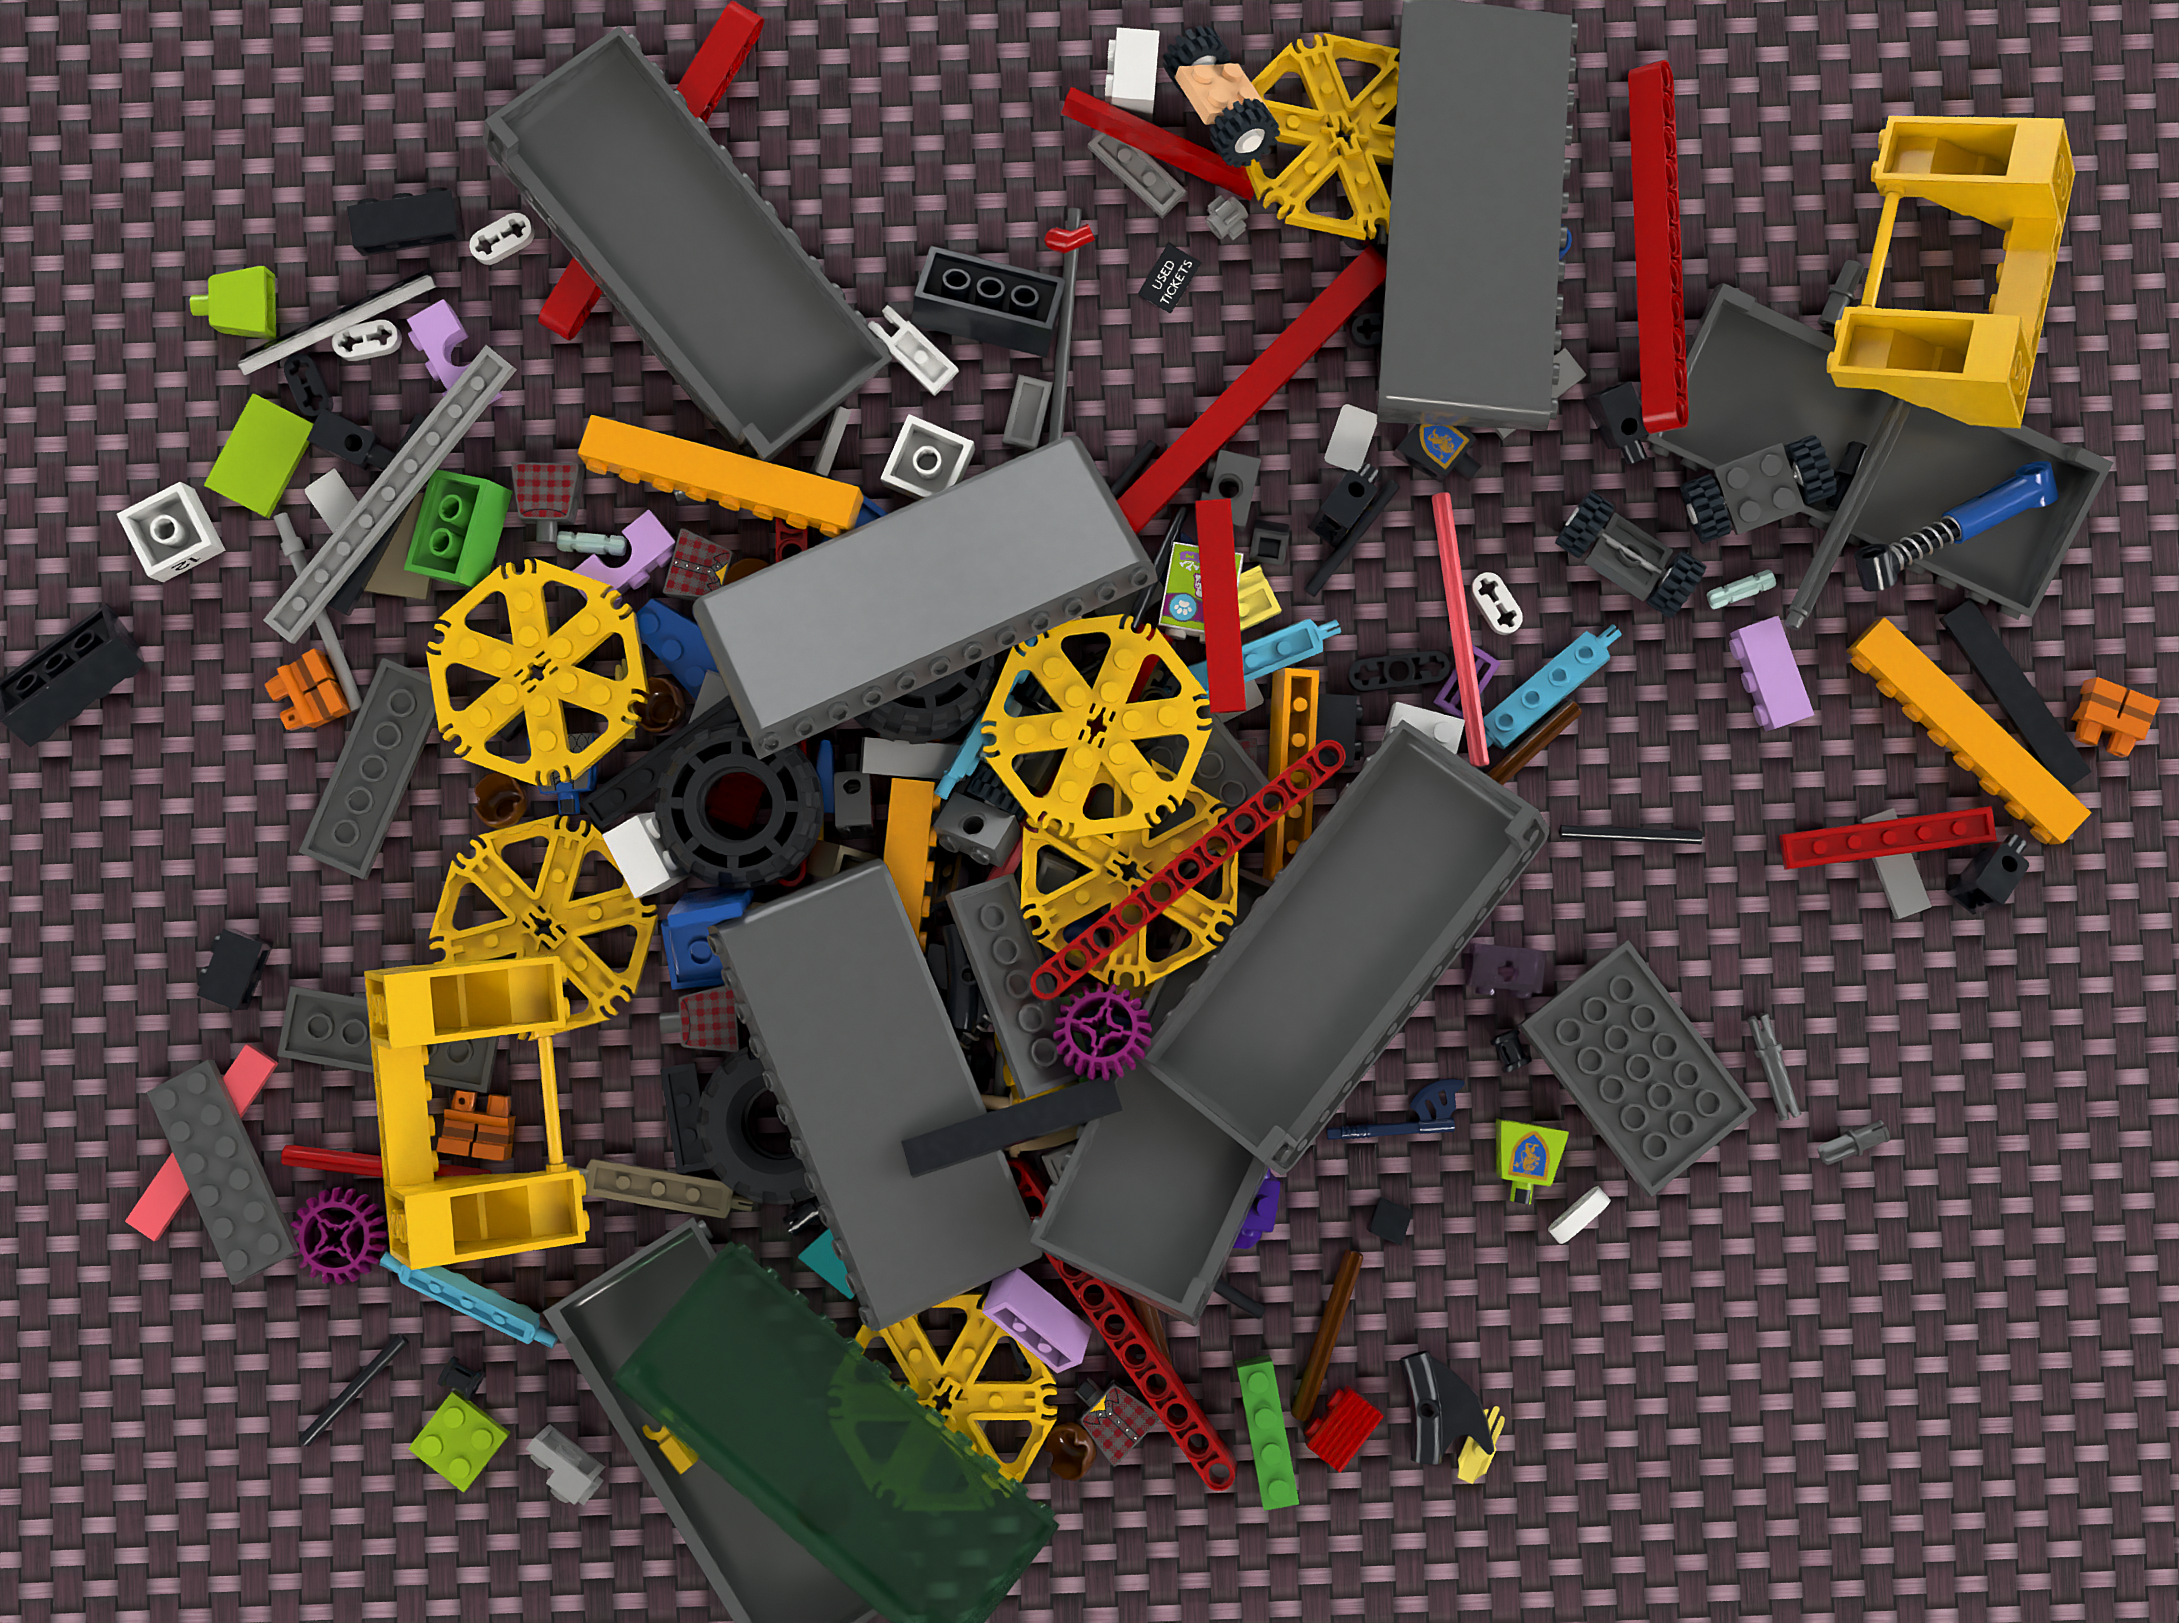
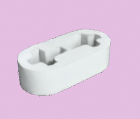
M511 213L477 231L472 236L469 247L471 253L479 262L492 265L528 246L534 238L535 230L525 215ZM516 223L520 227H524L522 229L523 235L519 238L511 234L513 232L512 225ZM484 240H487L490 244L495 243L491 246L493 251L491 254L487 255L484 251H480L483 249L482 242Z
M387 320L355 324L335 333L332 338L334 351L348 361H358L391 354L400 347L402 342L400 330ZM383 329L392 334L391 337L387 338V344L385 345L379 340L371 341V338L380 337L382 335L381 330ZM349 336L355 341L363 340L362 343L354 344L352 346L353 351L351 352L342 347V344L347 343V337Z
M1485 572L1474 579L1470 586V594L1491 629L1500 635H1508L1516 631L1522 623V612L1501 578L1494 573ZM1483 580L1486 584L1492 582L1495 585V588L1492 590V595L1496 599L1495 603H1493L1488 594L1483 596L1479 594L1478 590L1482 587L1480 581ZM1497 605L1501 607L1505 614L1511 612L1514 615V618L1510 621L1512 627L1509 628L1507 624L1499 625L1497 619L1501 617V614L1496 607Z
M1596 1186L1560 1215L1550 1225L1548 1231L1559 1244H1563L1600 1214L1611 1200L1599 1186Z

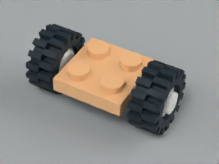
M1202 26L1196 27L1194 33L1191 29L1186 30L1185 37L1181 38L1178 35L1175 38L1177 43L1175 45L1172 43L1168 45L1167 49L1170 53H1164L1163 56L1165 71L1176 88L1181 93H1185L1204 124H1217L1211 125L1210 131L1212 134H1210V139L1227 165L1232 166L1233 164L1235 168H1240L1242 162L1246 167L1251 165L1252 159H1255L1256 162L1262 159L1260 155L1263 152L1266 155L1270 153L1269 145L1275 146L1277 143L1275 137H1278L1280 134L1278 123L1239 64L1231 63V54L1217 32L1207 26L1205 29Z

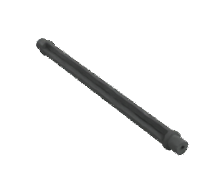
M1894 396L1788 609L1790 613L1784 623L1787 627L1799 630L1804 619H1808L1914 404Z

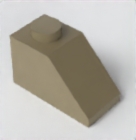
M817 839L809 856L806 873L827 878L864 862L877 858L884 860V857Z

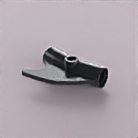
M954 923L941 928L947 965L946 1012L954 1031L975 1033L978 1023L988 1010L976 978L971 982H966L962 978V975L967 972L973 975L974 973Z
M1429 1350L1416 1352L1400 1358L1399 1361L1406 1384L1410 1409L1411 1460L1422 1464H1441L1442 1458L1452 1441L1461 1435L1472 1437L1486 1454H1493L1495 1449L1490 1427L1478 1394L1454 1371L1433 1357ZM1427 1403L1433 1406L1434 1411L1428 1408Z

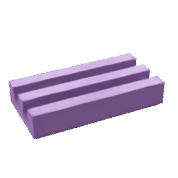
M1472 644L1473 654L1478 657L1475 662L1476 674L1484 662L1490 665L1478 683L1480 695L1501 662ZM1455 667L1432 703L1444 709L1449 715L1451 714L1456 718L1463 719L1462 709L1460 711L1455 708L1461 699L1459 688L1449 703L1444 700L1458 678Z

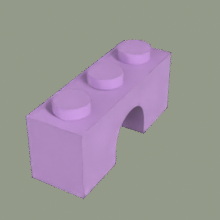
M442 299L410 317L407 321L412 328V331L408 333L412 343L418 351L424 349L429 358V361L425 363L428 371L435 381L441 379L446 388V391L442 393L444 397L470 364L458 367L454 366L451 362L453 348L469 336L452 307ZM500 391L489 404L503 397Z
M647 510L622 530V533L629 540L632 547L631 557L625 565L619 568H609L598 556L593 554L572 572L609 584L614 588L607 593L617 590L622 595L631 587L635 590L646 583L650 578L648 573L658 565L662 568L671 563L677 542L659 519L650 510ZM577 589L586 599V601H588L586 593L582 590ZM621 595L614 601V608L622 601Z

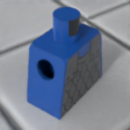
M594 732L569 734L570 751L575 754L582 752L601 735ZM527 738V745H528V749H529V753H530V757H531L530 741H529V738ZM599 760L576 780H571V771L568 767L567 769L570 773L568 783L561 782L560 774L556 770L550 775L551 786H544L540 781L539 773L541 787L538 786L540 794L546 796L558 795L559 815L580 813L579 793L594 792L596 790Z

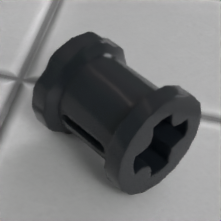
M1518 1028L1503 1032L1489 1040L1490 1044L1496 1047L1503 1062L1501 1067L1503 1073L1516 1070L1533 1061L1531 1056L1526 1055L1518 1037L1520 1034Z
M453 1356L444 1367L437 1385L441 1387L447 1385L462 1393L465 1400L470 1401L479 1389L485 1372L481 1370L475 1372L460 1364L459 1358Z

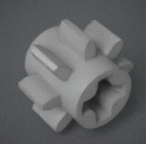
M1219 195L1208 205L1207 212L1210 215L1205 218V222L1219 239H1223L1228 234L1234 240L1246 230L1245 227L1247 225L1244 220L1248 217V213L1235 197L1231 196L1225 201Z

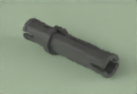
M1769 1013L1759 1014L1763 1026L1762 1029L1759 1027L1756 1016H1751L1746 1020L1749 1023L1757 1047L1754 1049L1756 1057L1761 1059L1779 1115L1778 1118L1780 1121L1789 1120L1785 1107L1786 1104H1788L1792 1117L1796 1118L1802 1113L1799 1110L1780 1051L1783 1050L1781 1042L1776 1040L1769 1018L1770 1015Z

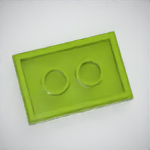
M253 393L204 486L269 519L310 443L306 439L314 424Z

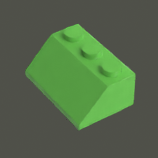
M436 469L429 478L404 570L456 586L473 589L490 574L513 491L487 479Z

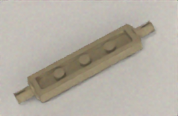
M595 1158L590 1160L586 1169L573 1167L579 1170L580 1175L583 1174L586 1182V1195L724 1219L728 1216L731 1208L752 1212L754 1205H749L754 1203L753 1200L734 1194V1191L717 1179L683 1173L677 1174V1172Z

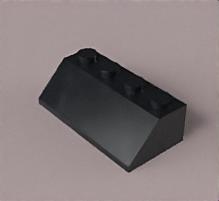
M931 246L914 294L911 324L1047 358L1057 323L1066 279Z
M107 603L0 680V721L29 747H32L39 741L48 739L55 732V729L66 721L77 718L85 707L96 699L106 697L114 686L125 678H131L136 675L141 667L145 665L140 646Z

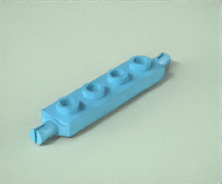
M1305 619L1243 644L1244 683L1323 652L1322 640L1340 634V627H1336L1339 623L1334 619L1317 627L1311 619ZM1205 659L1188 666L1189 671L1207 693L1206 696L1201 695L1204 699L1209 698L1207 660ZM1167 687L1163 689L1167 694L1171 692Z
M1611 624L1598 637L1586 631L1483 718L1487 748L1494 744L1501 749H1505L1609 661L1610 655L1607 647L1618 637L1622 636L1619 629L1616 630V626Z
M1034 636L1024 642L1027 646L1033 647L1037 639ZM1016 644L1015 647H1014L1015 650H1016L1021 656L1024 657L1025 654L1020 651V649L1018 648V645ZM1022 670L1016 675L1004 703L1006 713L1015 696L1010 694L1017 682L1023 684L1030 673L1029 670ZM997 682L947 771L944 770V776L938 787L933 792L945 800L948 799L947 797L956 782H959L965 774L971 776L980 761V758L976 756L982 743L987 746L994 736L991 733L981 734L980 730L984 726H995L993 725L994 722L981 723V720Z
M387 1251L381 1258L379 1265L398 1273L402 1284L526 1344L536 1340L551 1349L558 1340V1336L555 1333L540 1327V1315L533 1312L531 1308L504 1298L493 1289H486L471 1282L462 1274L453 1273L441 1266L411 1270Z

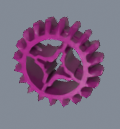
M1097 983L1095 986L1096 992L1091 994L1087 986H1083V997L1081 999L1075 994L1069 996L1072 1007L1064 1004L1060 1006L1061 1013L1066 1017H1056L1054 1020L1055 1025L1061 1028L1053 1032L1054 1040L1061 1042L1056 1046L1058 1054H1066L1063 1059L1066 1066L1076 1063L1074 1071L1077 1075H1081L1088 1068V1078L1090 1080L1096 1078L1098 1071L1102 1072L1103 1080H1109V1071L1115 1070L1116 1075L1122 1078L1124 1076L1122 1066L1126 1065L1131 1070L1136 1069V1063L1132 1058L1135 1057L1143 1060L1146 1054L1140 1047L1151 1045L1150 1038L1144 1035L1152 1031L1151 1024L1144 1022L1149 1017L1148 1011L1146 1009L1138 1010L1141 1006V1000L1138 997L1129 1001L1131 994L1128 989H1124L1117 995V986L1113 983L1109 986L1108 992H1104L1102 984ZM1101 1007L1095 1017H1082L1088 1011ZM1114 1009L1121 1011L1129 1018L1132 1023V1032L1124 1030L1123 1026L1113 1022ZM1107 1021L1110 1034L1107 1035L1105 1033V1037H1100L1099 1041L1096 1029L1100 1030V1027L1105 1026ZM1074 1032L1081 1033L1083 1038L1092 1041L1091 1056L1076 1046L1073 1040ZM1124 1043H1127L1119 1052L1105 1057V1053L1110 1047L1114 1045L1123 1046Z
M336 1187L333 1188L331 1194L327 1190L319 1192L318 1199L315 1197L308 1198L306 1200L308 1208L302 1207L297 1210V1214L302 1220L293 1221L291 1227L299 1231V1234H295L293 1237L296 1242H299L300 1252L293 1256L302 1254L305 1258L300 1261V1268L312 1266L309 1277L314 1278L322 1272V1283H329L334 1277L337 1285L345 1283L347 1277L351 1282L359 1280L360 1273L364 1275L369 1274L372 1271L370 1263H380L381 1257L375 1251L386 1250L387 1244L379 1241V1238L385 1237L389 1233L388 1230L379 1229L378 1224L386 1221V1217L384 1215L375 1217L373 1214L379 1209V1205L375 1203L368 1207L366 1206L369 1195L363 1194L356 1200V1189H348L344 1195L342 1188ZM339 1207L350 1211L355 1216L347 1221H342L336 1214L331 1215L327 1209ZM318 1220L319 1223L317 1224V1226L321 1230L322 1237L320 1242L316 1245L314 1239V1230L316 1222ZM362 1226L364 1230V1245L360 1251L359 1248L361 1246L357 1241L356 1234ZM349 1227L343 1232L344 1235L340 1238L341 1241L329 1245L338 1234L337 1230ZM334 1250L342 1257L347 1256L351 1263H335L323 1255Z

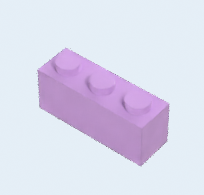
M1779 616L1730 633L1732 638L1729 641L1731 653L1736 660H1740L1744 671L1741 674L1743 686L1748 693H1752L1756 704L1753 707V713L1757 723L1760 726H1764L1765 732L1814 715Z
M1019 1268L993 1279L982 1313L1056 1373L1082 1363L1092 1328Z

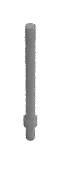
M281 513L273 517L283 540L280 545L285 557L290 558L298 578L308 565L303 554L306 552L301 537L296 536L288 514ZM324 607L315 618V623L351 712H355L361 709L363 701Z

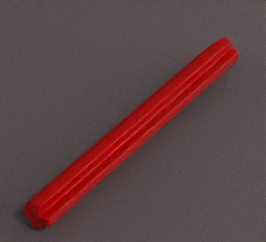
M285 1145L281 1152V1163L286 1166L383 1178L381 1156L296 1145ZM439 1164L438 1171L433 1173L434 1177L492 1174V1171Z

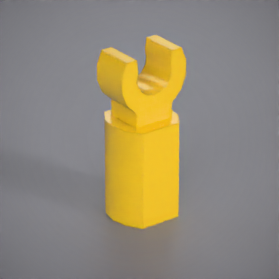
M660 1412L656 1417L662 1424L661 1431L654 1432L647 1424L642 1427V1430L647 1438L657 1440L660 1444L658 1446L660 1451L679 1475H681L699 1459L678 1432L673 1434L669 1430V1419Z

